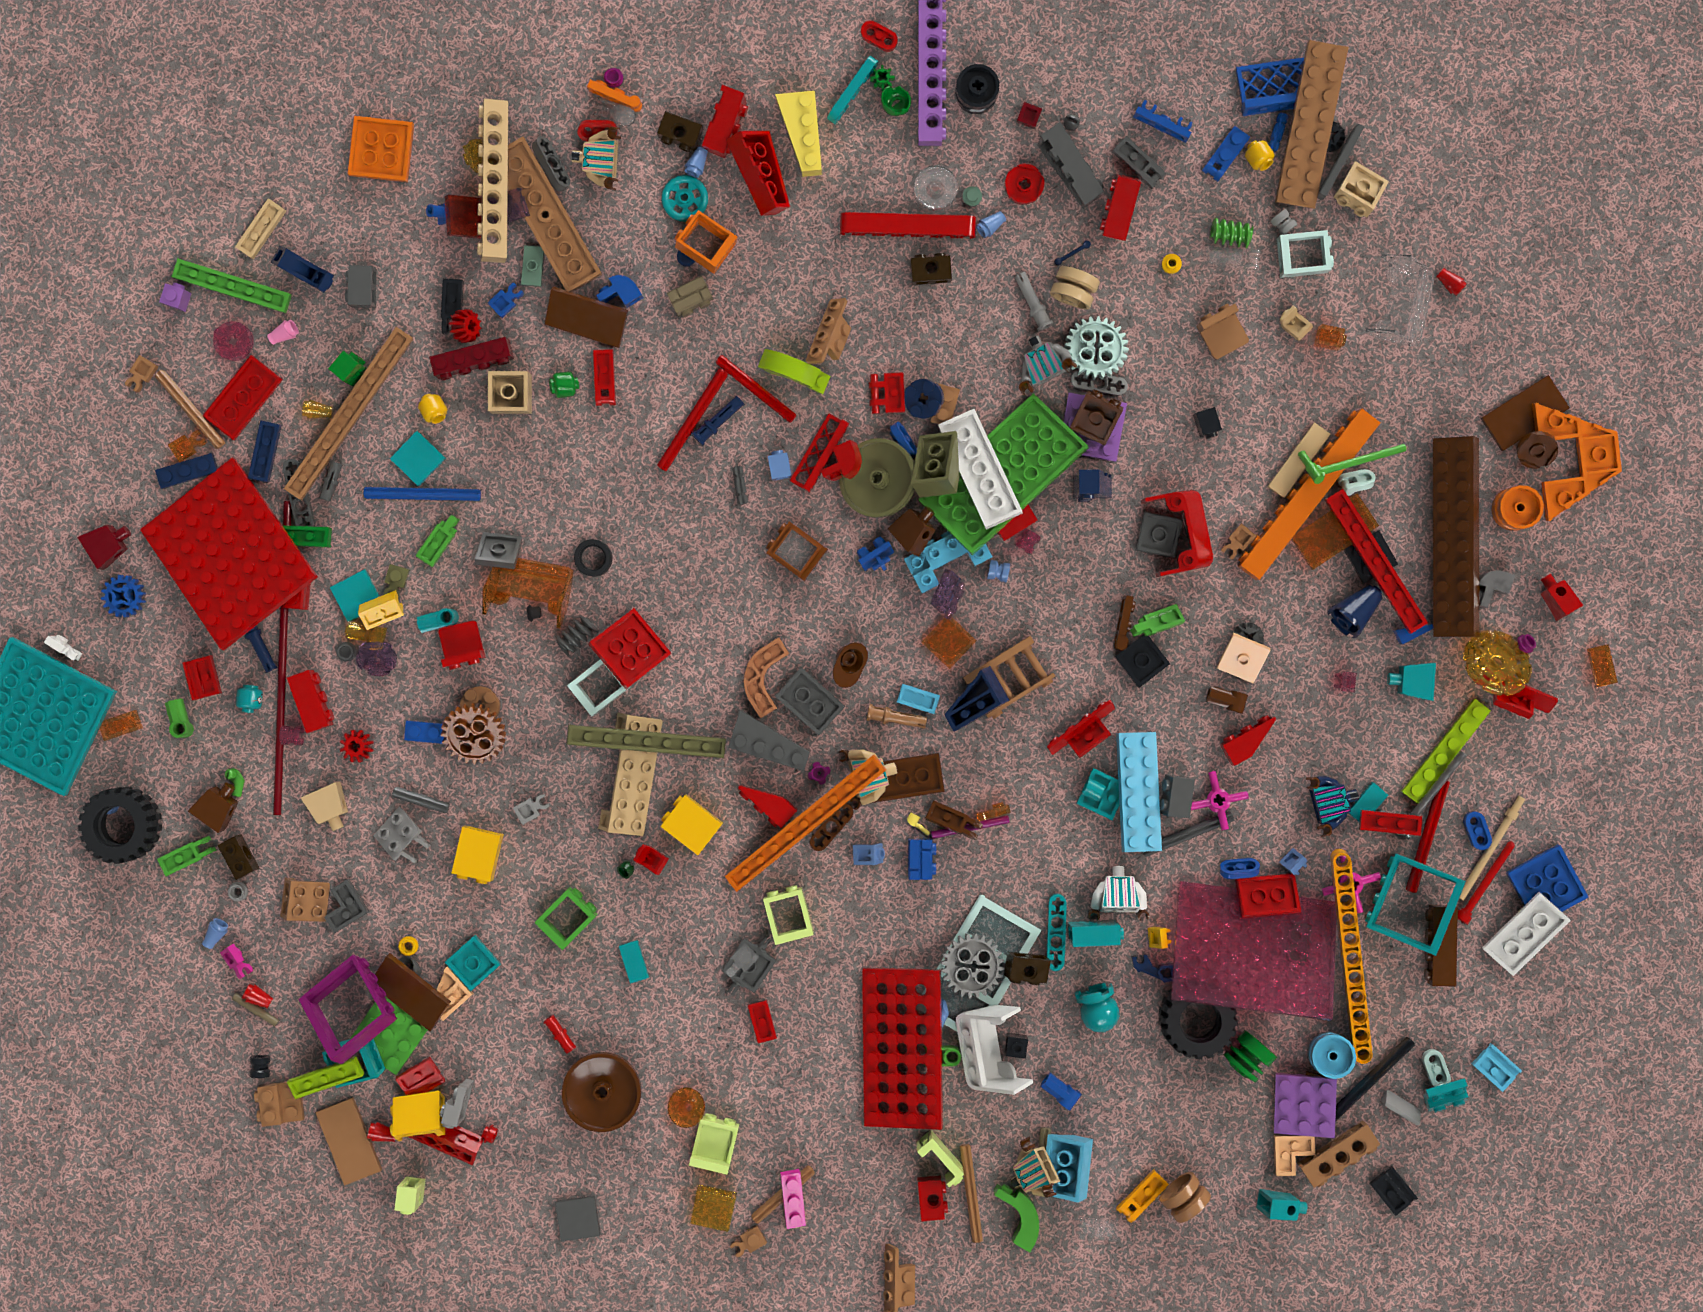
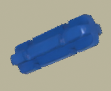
M1285 113L1278 114L1277 123L1274 125L1270 137L1271 140L1268 143L1274 152H1277L1279 148V142L1282 139L1289 115Z

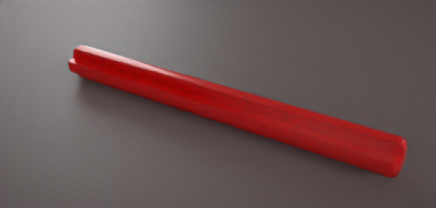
M721 368L717 370L657 464L663 471H668L691 435V432L728 377V373Z
M1448 780L1432 799L1414 859L1425 865L1450 785ZM1412 866L1406 886L1407 891L1417 893L1423 870Z

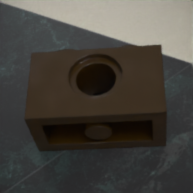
M665 111L657 135L662 143L666 145L674 143L679 145V149L690 152V150L695 151L697 149L704 129L702 124ZM677 130L685 131L682 137H676L675 132Z
M936 253L934 257H926L925 254H918L911 258L912 285L951 283L950 255L946 256V253ZM929 264H932L936 267L937 270L933 273H929L926 271L925 267Z
M242 834L236 835L217 845L235 880L241 879L260 869Z
M1008 951L1004 975L1010 982L1020 984L1021 981L1028 982L1031 985L1047 984L1051 960L1045 955ZM1030 966L1029 971L1024 973V969Z

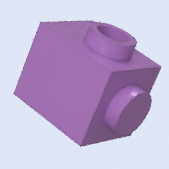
M173 282V285L165 283L159 302L168 307L186 312L192 293L184 290L185 286Z

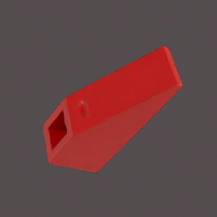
M1265 715L1257 720L1258 724L1254 726L1249 724L1241 728L1240 734L1236 736L1231 734L1223 738L1224 742L1220 746L1232 766H1236L1253 756L1276 721L1275 716L1269 717Z
M744 785L738 787L740 790L739 794L746 801L750 799L754 803L753 807L760 814L764 812L769 817L767 820L775 828L777 826L782 828L798 810L784 796Z

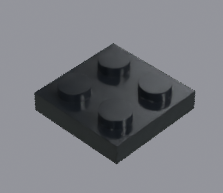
M1380 530L1372 533L1393 567L1398 565ZM1353 544L1343 549L1362 584L1374 578Z
M1144 634L1127 646L1125 650L1114 656L1138 688L1170 665L1152 639Z

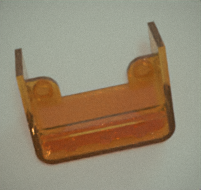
M522 558L517 559L515 569L492 567L482 591V614H487L491 603L497 605L505 604L511 596L548 603V611L557 615L556 628L560 629L568 609L573 582V570L566 566Z

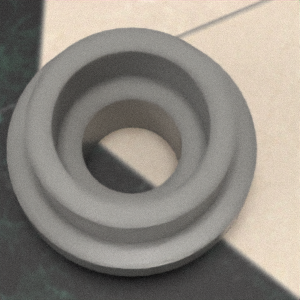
M234 882L228 888V896L233 901H242L248 895V888L243 882ZM236 888L241 889L240 895L235 893Z

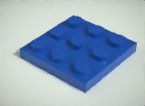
M1558 844L1506 872L1524 906L1538 892L1562 912L1589 898L1561 845Z

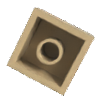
M488 371V411L492 414H532V374L528 371Z

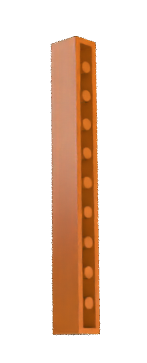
M1363 408L1357 410V412L1353 410L1346 419L1349 421L1345 427L1341 426L1335 433L1337 438L1333 443L1328 442L1322 450L1325 452L1321 458L1317 457L1313 463L1324 467L1354 458L1381 422ZM1345 469L1325 474L1324 480L1319 484H1315L1310 475L1305 473L1298 481L1300 486L1296 490L1293 488L1286 498L1289 500L1286 504H1281L1274 512L1276 517L1273 521L1268 520L1263 526V534L1260 537L1257 535L1250 543L1253 547L1249 552L1245 551L1239 557L1238 561L1240 563L1238 567L1256 581L1260 580Z

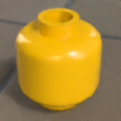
M1255 140L1247 146L1248 150L1245 153V158L1254 170L1264 171L1273 164L1275 154L1266 141L1257 142Z
M426 394L418 404V409L426 422L437 424L446 418L448 409L439 395Z

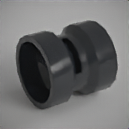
M269 1055L250 1056L252 1069L250 1070L249 1077L267 1078L270 1076V1069L268 1068L270 1063Z

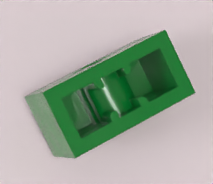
M343 350L328 369L343 382L353 387L364 374L367 367L364 366L366 362L357 354H354L352 351L347 353Z

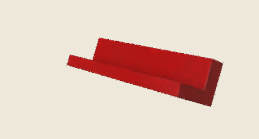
M830 413L827 415L791 477L790 482L809 493L812 491L821 475V470L825 468L834 453L833 447L839 444L849 427L847 421L840 420ZM832 419L839 423L836 431L828 434L826 426L829 420ZM824 429H825L826 434H825V435H821L822 432H823ZM827 437L828 445L825 449L818 451V439ZM817 454L819 459L817 464L813 467H808L807 458L810 455ZM807 471L809 478L804 485L795 480L800 472Z
M460 1126L454 1128L445 1127V1135L437 1136L435 1133L408 1136L470 1165L474 1164L484 1142L482 1136Z

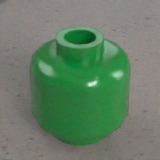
M569 371L554 373L552 378L549 379L551 394H554L557 398L573 397L576 389H579L578 378L574 377L572 372Z

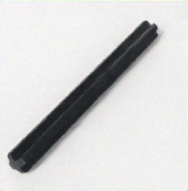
M1409 1037L1404 1038L1336 1104L1335 1122L1415 1046V1043Z

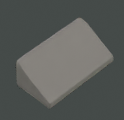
M1386 1090L1380 1100L1381 1103L1419 1126L1421 1110L1393 1092Z

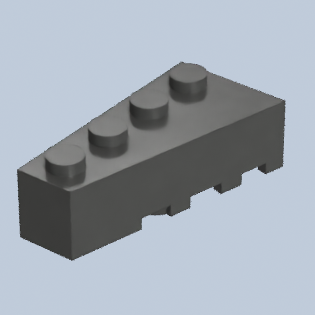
M739 711L728 748L795 769L805 770L810 754L808 749L745 711Z

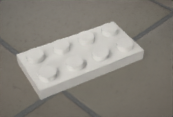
M1538 892L1482 948L1514 976L1571 920Z

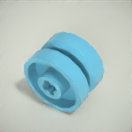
M1325 1032L1314 1037L1309 1044L1307 1053L1309 1062L1323 1076L1332 1079L1343 1078L1354 1068L1356 1062L1355 1048L1343 1036L1333 1032ZM1333 1052L1334 1057L1331 1059L1329 1055Z

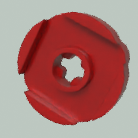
M1019 164L1010 170L1006 176L1004 183L1006 194L1017 204L1027 205L1034 203L1043 192L1044 178L1035 166ZM1023 179H1026L1030 187L1022 189L1019 182H1023Z

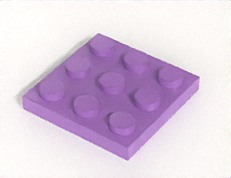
M1068 393L1063 422L1069 428L1085 395ZM1121 402L1120 406L1124 407L1123 412L1105 446L1073 431L1089 447L1081 456L1113 462L1117 461L1127 403Z
M1276 1073L1274 1133L1335 1138L1337 1079L1325 1076Z

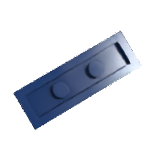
M1147 100L1143 101L1141 107L1138 106L1133 118L1182 142H1187L1192 133L1189 131L1192 127V122L1187 127H1183L1181 125L1183 118L1180 117L1177 123L1174 124L1168 116L1154 114L1157 108L1156 104H1154L1151 110L1146 109Z

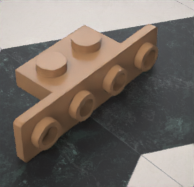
M846 298L831 299L829 301L806 358L808 364L823 363L827 353L832 360L840 359L851 331V327L842 316L848 302Z
M885 1244L883 1312H898L899 1307L915 1305V1265H899V1249L891 1244Z

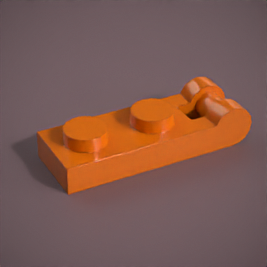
M590 79L587 85L589 92L634 112H639L642 109V103L638 96L633 95L629 97L619 88H614L613 90L607 87V84L601 80H596L595 82Z

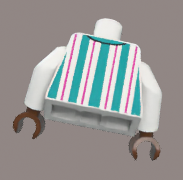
M1123 866L1112 867L1113 876H1107L1104 881L1098 884L1093 893L1092 909L1088 911V918L1090 919L1092 913L1097 914L1096 920L1098 921L1100 919V912H1136V917L1140 921L1142 913H1146L1145 916L1148 920L1150 915L1145 910L1147 908V897L1144 889L1135 881L1133 876H1125Z

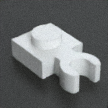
M60 635L48 636L44 641L45 644L59 653L65 654L73 661L75 659L79 661L82 656L81 652L73 649L72 646L67 644L68 640Z

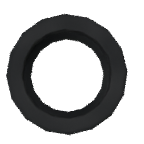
M595 539L583 541L578 545L574 553V562L577 569L584 575L592 577L601 576L606 573L611 567L613 560L612 552L608 545ZM592 546L600 548L605 556L603 565L594 570L588 569L582 562L583 552Z

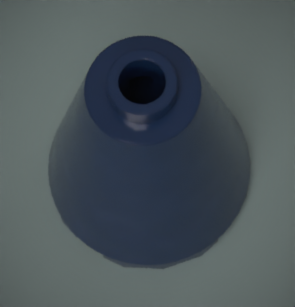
M1368 585L1333 605L1327 612L1328 615L1331 614L1333 617L1331 622L1344 635L1351 634L1354 635L1352 638H1357L1383 599L1382 591L1377 586Z

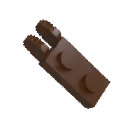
M1124 595L1122 598L1114 638V646L1118 651L1125 650L1129 643L1126 634L1130 632L1132 621L1129 620L1130 614L1134 612L1136 602L1133 601V596Z
M934 800L925 817V820L957 834H963L973 840H977L978 835L965 829L966 824L968 823L977 829H982L983 827L982 823L970 818L969 815Z

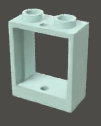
M1328 230L1280 235L1276 239L1280 278L1324 274L1332 270L1331 267L1334 265V259L1330 255L1329 248L1332 246L1331 236H1328ZM1320 238L1323 266L1292 269L1289 241Z
M601 659L567 685L591 717L595 716L626 691L622 686L596 706L581 688L579 683L604 664Z

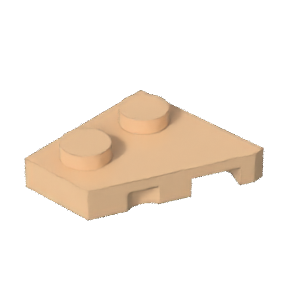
M448 966L444 969V974L437 987V991L451 1001L441 1016L442 1021L474 994Z

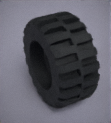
M117 787L103 790L99 794L93 795L89 799L90 802L85 803L82 808L85 812L79 815V820H82L81 825H78V831H82L80 840L87 844L84 848L88 852L93 851L92 855L96 859L103 858V862H114V864L136 860L145 856L146 852L151 851L155 847L153 843L158 842L160 838L157 832L162 831V825L158 824V820L162 819L161 813H156L158 806L156 803L151 804L150 800L152 798L148 794L142 795L143 791L132 789V787ZM114 807L125 808L133 817L135 824L134 833L126 843L114 841L107 832V812Z
M1188 980V983L1184 984L1181 982L1177 984L1178 987L1176 989L1171 988L1168 991L1170 993L1168 997L1164 996L1162 1000L1163 1006L1159 1008V1025L1168 1043L1178 1053H1182L1189 1058L1195 1057V1059H1202L1204 1056L1208 1059L1212 1058L1214 1053H1222L1224 1051L1222 1048L1225 1045L1229 1047L1232 1043L1230 1041L1231 1037H1235L1237 1032L1235 1026H1238V1019L1236 1018V1008L1226 993L1213 983H1208L1205 980ZM1198 1001L1206 1002L1213 1007L1216 1013V1021L1210 1032L1200 1037L1187 1035L1180 1025V1017L1183 1010L1191 1003Z

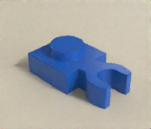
M515 283L509 285L507 293L501 289L488 302L501 318L516 306L513 300L519 299L524 295L522 290L517 294L513 293L514 288L517 287Z

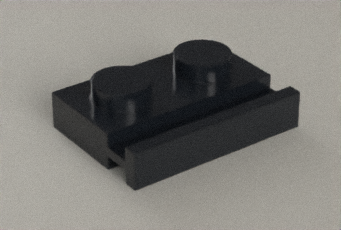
M1392 1165L1369 1183L1395 1216L1407 1208L1412 1201L1418 1199Z

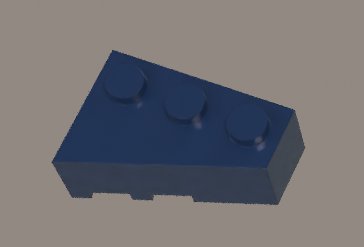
M1100 469L1078 470L1073 475V499H1078V502H1090L1095 498H1112L1111 474L1104 473Z

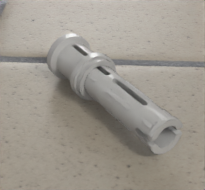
M1022 272L1020 275L1023 282L1019 275L1015 276L1014 279L1031 309L1029 311L1030 316L1034 318L1038 326L1037 330L1040 332L1051 327L1054 322L1049 319L1045 311L1046 306L1044 304L1041 305L1026 272Z

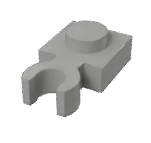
M545 794L539 795L536 798V802L529 798L513 808L522 825L540 816L541 814L538 809H547L551 806L550 803L546 805L541 804V799L546 796Z

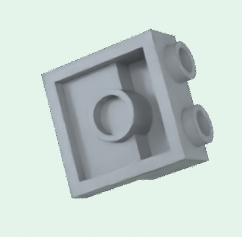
M465 1079L463 1083L459 1084L458 1088H455L453 1097L447 1100L446 1105L443 1104L440 1112L443 1127H457L465 1118L474 1080Z

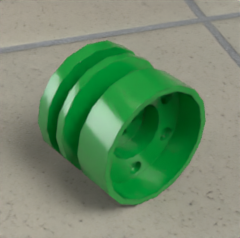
M1244 1029L1237 1038L1242 1047L1238 1049L1231 1045L1230 1048L1236 1054L1232 1056L1226 1051L1223 1055L1238 1073L1256 1083L1259 1079L1252 1072L1256 1070L1259 1074L1263 1075L1264 1072L1258 1065L1262 1063L1270 1067L1277 1059V1056Z

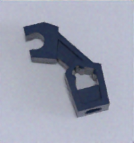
M1142 954L1143 962L1141 963L1137 962L1136 956H1131L1133 967L1138 972H1144L1162 980L1164 983L1182 979L1181 968L1178 962L1159 964L1157 968L1152 966L1146 954ZM1169 968L1170 976H1162L1161 970Z

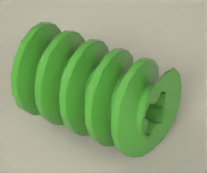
M1214 218L1209 238H1213L1214 244L1221 239L1222 245L1225 244L1226 240H1229L1230 246L1233 245L1234 241H1237V247L1239 248L1242 242H1244L1245 249H1247L1252 240L1253 225L1250 228L1249 223H1245L1242 227V223L1238 221L1234 227L1233 220L1226 224L1225 219H1222L1219 223L1218 218Z

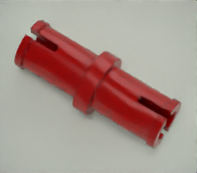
M551 1015L543 1022L553 1034L552 1038L554 1041H558L566 1054L576 1048V1045L567 1035L566 1028H562L554 1015Z

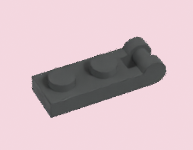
M1127 136L1112 151L1150 189H1153L1157 185L1156 182L1166 175L1165 171ZM1149 169L1154 172L1151 177L1147 174Z

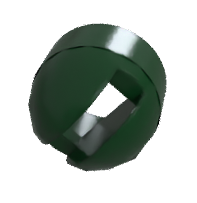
M630 861L622 862L617 867L618 874L625 879H628L635 870L634 865L632 866Z

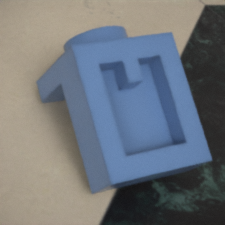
M882 843L853 845L854 865H877L883 863L885 851Z

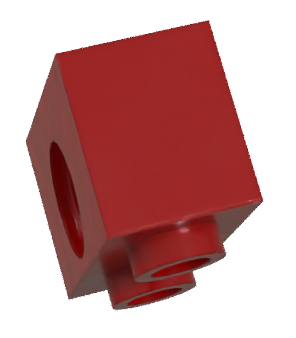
M941 1175L917 1177L921 1222L945 1220L944 1213H948L947 1201H943V1193H946L945 1181H941ZM931 1194L938 1196V1199L934 1202L929 1201L927 1198Z

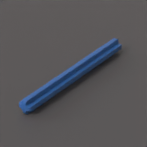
M365 487L363 491L364 498L481 500V490Z

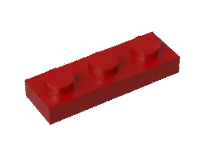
M1360 810L1359 830L1421 836L1423 816Z

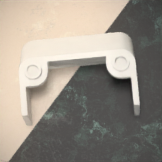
M993 1005L965 1011L956 1017L965 1078L970 1088L1015 1095L1033 1084V1079L1017 1078L1014 1066L1009 1062L1002 1061L996 1025L1003 1024L1007 1018L1021 1011L1020 1007Z

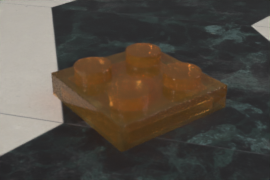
M947 614L921 643L950 669L977 640Z

